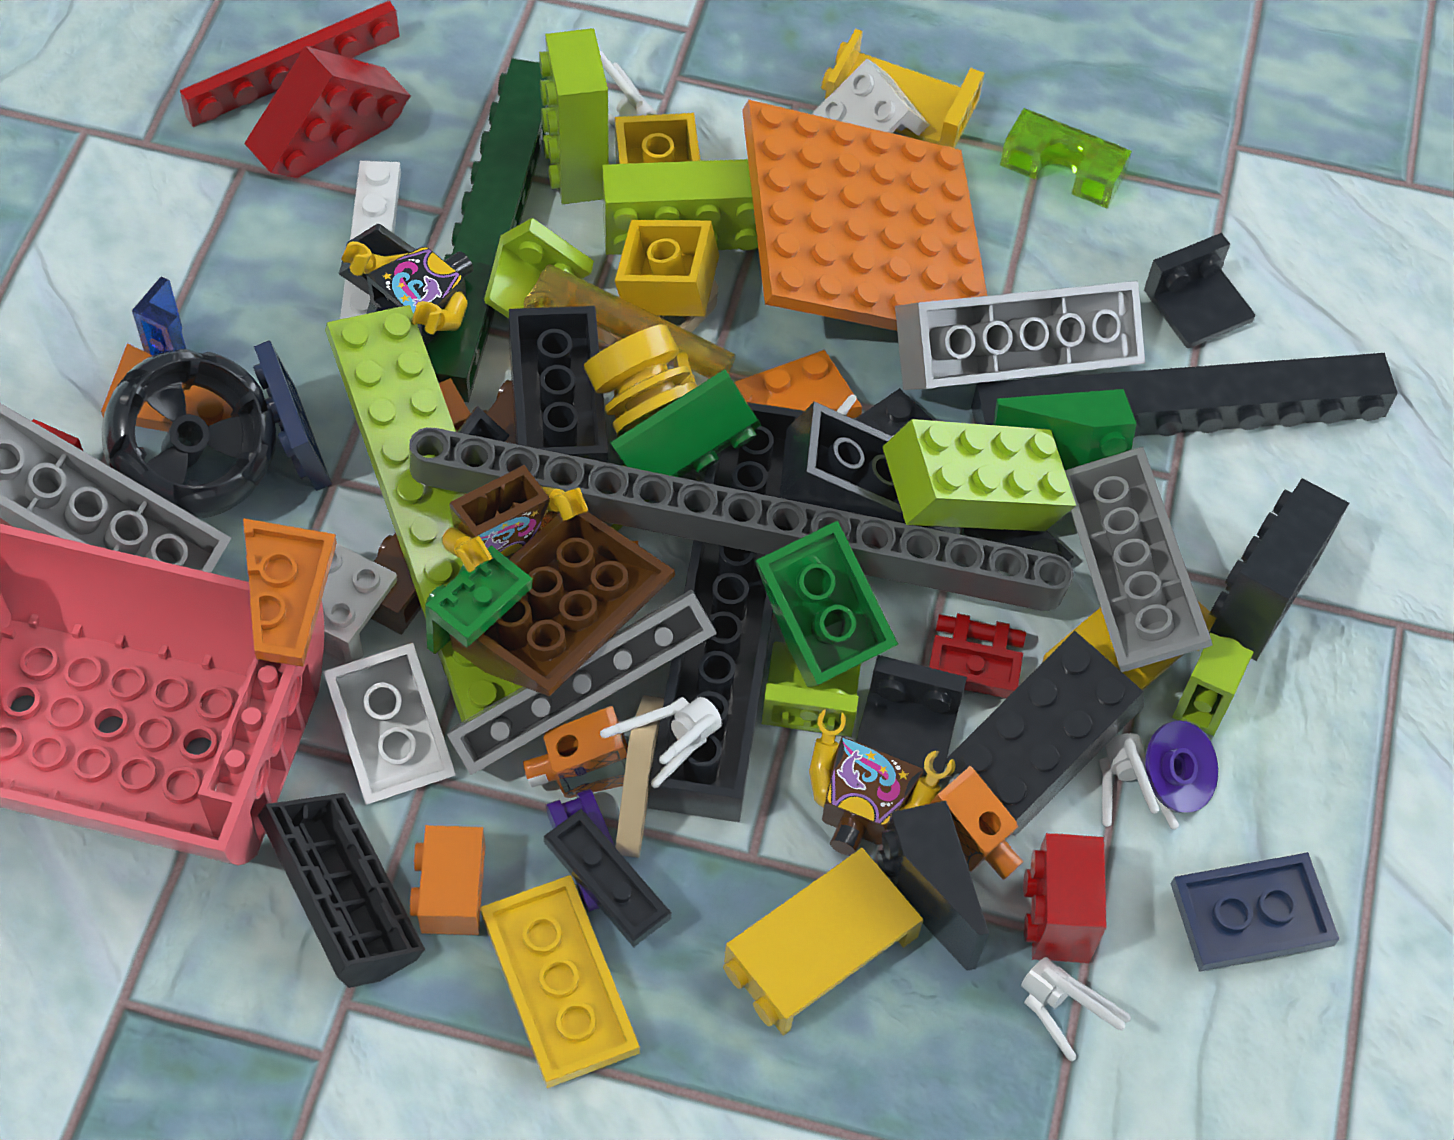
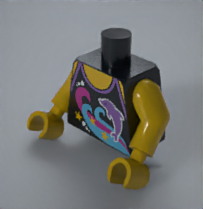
M352 241L347 244L341 260L344 263H351L349 268L354 275L360 276L363 272L367 274L370 302L380 311L410 305L413 311L411 323L414 325L417 323L425 346L441 331H455L460 327L468 304L464 277L473 272V265L463 252L458 251L444 261L428 247H420L405 254L381 256L372 254L370 249L362 243Z

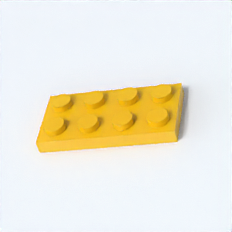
M571 875L480 907L481 916L547 1089L640 1054L639 1043Z

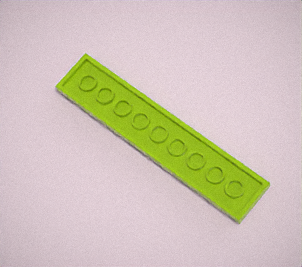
M410 305L330 321L326 323L325 332L426 618L425 604L428 596L439 585L450 583L459 574L463 565L459 557L445 549L442 537L446 530L453 527L450 502L466 493L418 483L410 473L409 445L410 439L415 432L426 427L454 432L456 430L417 323L415 325L411 323L413 311ZM426 455V456H423V457H425V458H434V457H437V456H434V455ZM451 640L438 651L461 721L467 720L522 687L485 673L453 650Z

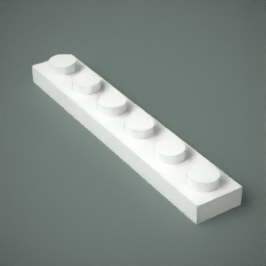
M360 161L350 240L375 224H381L394 233L401 178L400 162ZM346 279L340 319L366 314L370 302V296Z

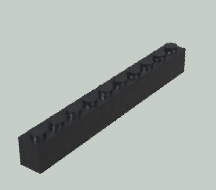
M1384 352L980 382L976 384L971 409L975 424L993 425L996 401L1000 398L1124 389L1136 421L1135 438L1146 435L1172 436L1177 433L1198 431L1213 433L1218 430L1237 428L1253 430L1258 427L1276 425L1293 427L1302 423L1315 422L1332 424L1341 420L1354 419L1372 421L1386 417L1398 392Z

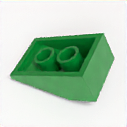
M1124 389L1000 398L996 401L993 424L995 426L1051 430L1064 470L1132 450L1136 429V421Z
M838 520L755 561L787 647L807 687L819 685L899 645Z

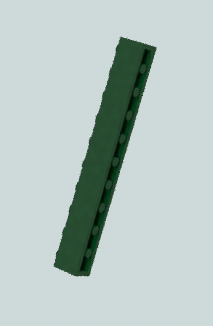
M511 58L507 73H501L498 83V96L500 98L498 102H492L489 113V125L491 127L489 132L483 131L481 137L480 154L482 157L480 161H474L472 166L471 184L473 186L471 192L465 191L463 195L461 213L464 216L462 222H456L453 228L452 254L446 253L444 257L445 261L456 252L461 251L470 259L473 265V272L464 277L467 308L461 325L457 330L441 331L425 346L438 383L451 378L463 401L468 403L495 314V309L486 304L484 298L500 237L521 223L543 147L542 135H546L542 124L541 108H548V105H543L540 81L547 80V77H542L539 62Z

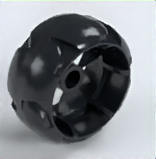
M189 349L162 352L134 366L126 373L113 391L102 423V446L109 467L193 516L201 518L224 513L244 501L258 486L267 472L276 444L274 416L271 408L268 409L263 391L256 380L240 365L222 355L213 352L202 354ZM194 385L215 393L233 409L230 414L231 417L208 426L200 417L191 414L186 415L184 390H190L191 386ZM146 401L158 413L173 422L162 442L161 453L148 463L144 461L147 454L143 447L137 446L135 437L137 416ZM178 438H183V443L186 440L190 441L192 446H185ZM206 445L230 457L238 458L234 466L215 481L199 485L198 480H189L186 485H183L186 479L187 468L193 466L198 461Z

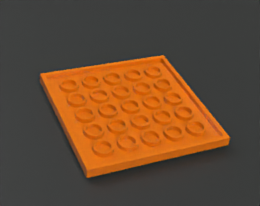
M747 101L742 109L765 305L897 331L895 306L988 296L962 150L758 101Z

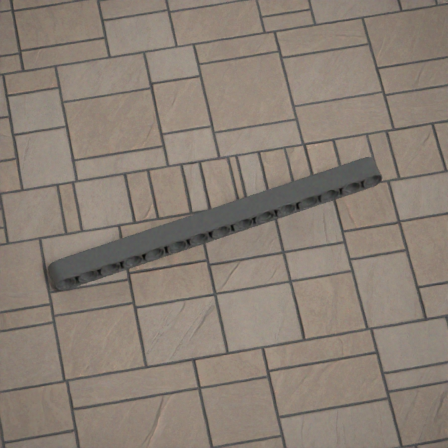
M426 427L419 429L410 439V473L418 483L467 494L525 465L540 486L557 488L564 492L577 487L580 488L589 510L588 512L603 522L765 555L838 520L864 575L1040 611L1056 609L1061 604L1073 578V568L1070 563L1063 557L1052 553L914 525H906L900 522L439 428ZM426 455H434V456H437V457H434V458H425V457H423V456H426ZM470 464H478V465H481V466H479V467H470V466H467V465H470ZM557 482H566V483H569V485H559V484H556V483H557ZM601 491H610L614 494H603ZM644 500H654L658 503L650 504ZM688 509H698L702 512L694 513ZM733 518H742L746 520V522H739L734 520ZM777 527H786L791 531H783ZM865 544L874 545L878 549L869 548ZM910 553L918 554L922 558H916L912 556ZM954 562H959L965 565L966 567H960L956 565ZM998 571H1003V572L1007 573V574L1010 575V576L1002 575V574H1001L1000 572H998ZM1043 580H1047L1053 585L1046 584Z

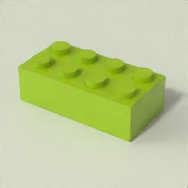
M595 29L545 34L546 51L539 52V63L542 77H547V80L540 81V90L543 105H548V108H541L544 133L549 132V135H542L545 159H550V163L554 164L548 166L551 189H559L562 205L603 200L602 165L609 164L608 87Z
M748 159L602 165L603 225L606 255H622L631 220L711 221L718 250L758 249Z
M911 419L883 446L906 525L1046 531L1076 506L1051 430Z

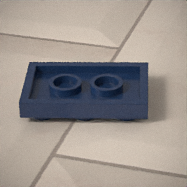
M268 340L254 346L260 363L254 365L253 368L262 389H266L269 396L265 401L268 409L271 408L275 423H279L282 432L278 433L287 457H291L299 477L302 479L308 476L316 491L332 485L295 384L273 344Z
M1308 852L1175 876L1171 882L1172 891L1199 972L1333 947L1339 941L1337 930Z

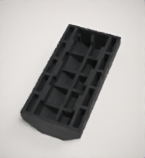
M339 793L265 804L258 817L337 978L348 988L380 982L417 961L425 951V948L346 794Z

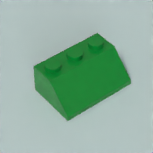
M724 369L610 443L627 467L680 478L693 469L697 473L708 469L720 460L717 454L728 446L732 445L734 449L744 446L757 436L754 430L760 427L761 424L730 375Z

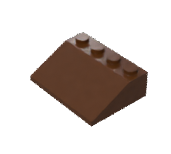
M588 511L564 521L559 513L509 558L510 561L533 578L532 589L468 648L449 634L452 648L487 674L551 696L675 576V570Z

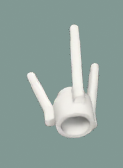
M600 51L604 69L626 95L617 105L619 117L657 115V112L643 99L620 65L616 62L612 64ZM608 113V123L615 127V117Z
M681 697L669 706L604 728L600 731V736L608 738L674 716L675 720L672 721L671 728L678 740L659 758L660 763L666 765L651 781V786L657 788L695 749L706 742V738L721 727V717L709 700L698 697L689 704L685 698Z
M1125 733L1113 737L1105 746L1108 757L1099 760L1102 771L1103 825L1108 827L1112 823L1113 775L1116 774L1121 781L1137 779L1150 812L1156 814L1160 807L1170 828L1177 829L1179 823L1173 811L1165 807L1156 798L1146 774V753L1144 752L1141 737L1133 733Z
M1047 957L1041 959L1029 971L1021 984L1030 994L1024 1003L1038 1015L1069 1061H1074L1076 1054L1045 1008L1047 1004L1055 1009L1069 995L1118 1030H1123L1125 1028L1124 1022H1129L1131 1019L1129 1013L1072 978Z

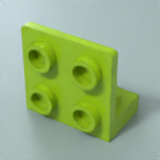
M531 218L501 235L484 301L507 318H509V309L560 307L564 288L590 275L594 261L540 222Z
M774 642L761 724L822 733L818 727V717L826 709V714L823 718L824 725L830 730L837 729L841 724L840 719L843 712L846 717V725L837 735L852 737L859 697L857 693L861 664L819 685L807 687L785 642Z

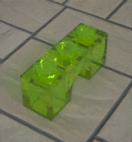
M1023 108L1005 139L1000 166L1032 179H1036L1041 169L1047 165L1061 164L1067 166L1076 175L1071 194L1108 209L1125 177L1132 151Z

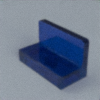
M161 276L132 309L143 350L152 356L166 351L186 349L182 334L183 327L170 280Z

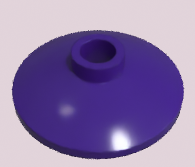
M1187 721L1168 722L1155 731L1149 741L1145 758L1146 774L1154 795L1165 807L1178 813H1190L1200 810L1212 798L1218 782V761L1210 739L1198 726Z

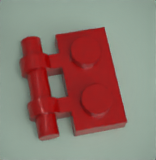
M957 613L956 617L939 614L935 631L953 635L952 638L935 635L929 668L967 677L964 690L1007 698L1018 687L1023 652L1008 650L1006 645L1023 649L1026 631L1009 628L1010 623L996 621L995 625L970 620V615ZM968 637L992 642L991 646L968 642L966 641V639Z

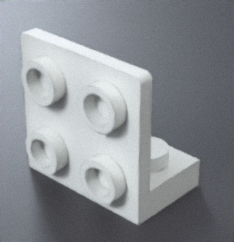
M868 58L813 112V115L888 133H893L897 128L902 131L907 127L919 136L929 126V123L890 75Z
M338 543L336 544L322 597L324 611V654L343 664L360 660L364 656L359 633L396 584L397 575L395 572Z

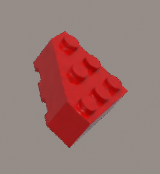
M305 46L244 144L270 173L300 178L390 128L401 115L411 95L385 67Z

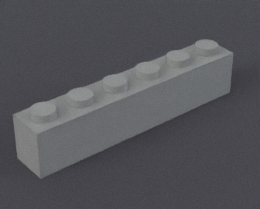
M691 589L615 633L551 696L521 687L467 720L455 725L450 729L447 736L470 775L712 637L716 634L715 628Z

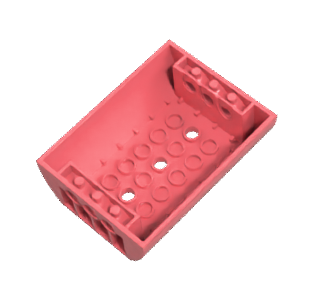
M0 524V807L229 864L244 865L258 855L266 833L258 814L265 804L278 802L319 693L324 654V611L322 600L304 667L256 659L254 651L249 582ZM22 696H32L35 698L33 705L29 709L22 712L11 710V706L17 698ZM114 716L123 719L120 728L114 732L103 733L98 730L100 723L108 717ZM196 738H207L211 741L209 749L202 754L187 752L188 744Z

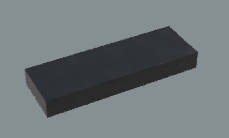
M582 809L544 835L546 846L633 948L671 919L672 912Z

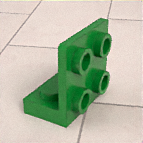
M491 545L487 548L492 556L490 561L487 560L481 563L471 572H468L463 564L459 574L450 583L439 585L428 596L425 604L427 649L436 654L450 641L449 634L468 648L532 589L533 578Z

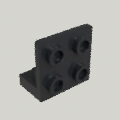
M1222 232L1154 259L1144 287L1147 296L1186 348H1192L1252 323L1255 318L1253 310L1221 270L1230 247L1229 241Z
M877 655L856 742L924 769V761L927 755L933 751H939L933 761V768L937 773H943L967 677ZM924 769L923 777H926L927 773Z

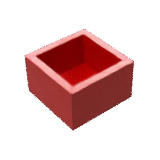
M1046 833L1040 850H1033L1031 869H1025L1023 882L1024 897L1031 898V913H1026L1024 920V941L1032 942V960H1041L1047 957L1051 961L1090 963L1107 928L1104 837Z

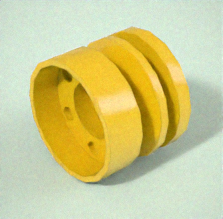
M660 324L634 333L603 349L584 364V369L596 393H607L617 390L619 393L605 406L607 415L627 411L613 422L617 435H623L697 387L695 382L675 387L689 376L690 371L687 366L668 370L665 368V365L679 353V349L667 325Z

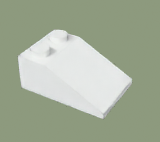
M413 643L323 671L366 805L456 775Z

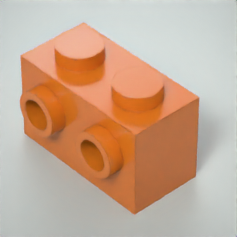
M425 825L424 842H416L414 851V870L421 871L420 887H412L410 895V916H418L421 934L479 935L486 849L483 827Z

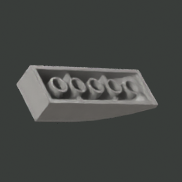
M1138 281L919 302L895 306L903 390L928 389L1145 364Z
M0 403V518L16 528L200 571L212 572L232 539L231 537Z
M1142 446L1065 470L1076 503L1071 513L1121 673L1213 646L1144 447Z

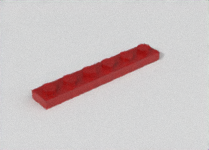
M389 0L181 89L180 94L186 118L192 127H195L277 91L305 46L354 58L380 45L387 44L400 37L396 8Z

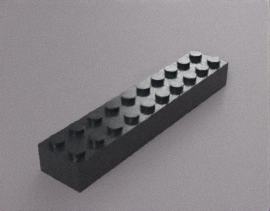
M747 402L761 424L760 427L754 430L757 436L738 449H734L730 445L719 452L717 455L720 460L706 470L704 483L779 498L786 431L804 410ZM733 518L734 520L739 522H746V520L742 518ZM777 527L783 531H787L786 527ZM696 540L693 541L684 593L691 589L693 590L715 628L716 634L671 660L663 707L671 705L681 697L685 698L689 704L698 697H703L715 706L722 723L718 730L706 738L704 744L695 749L659 787L654 788L651 786L652 779L666 765L661 764L659 758L678 740L671 728V723L675 720V717L670 716L660 720L648 784L649 809L740 823L774 614L755 563L756 560L766 556L765 554Z

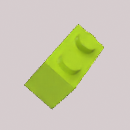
M1210 633L1213 646L1203 648L1172 718L1178 721L1193 723L1203 732L1214 737L1254 651L1242 647L1234 639Z

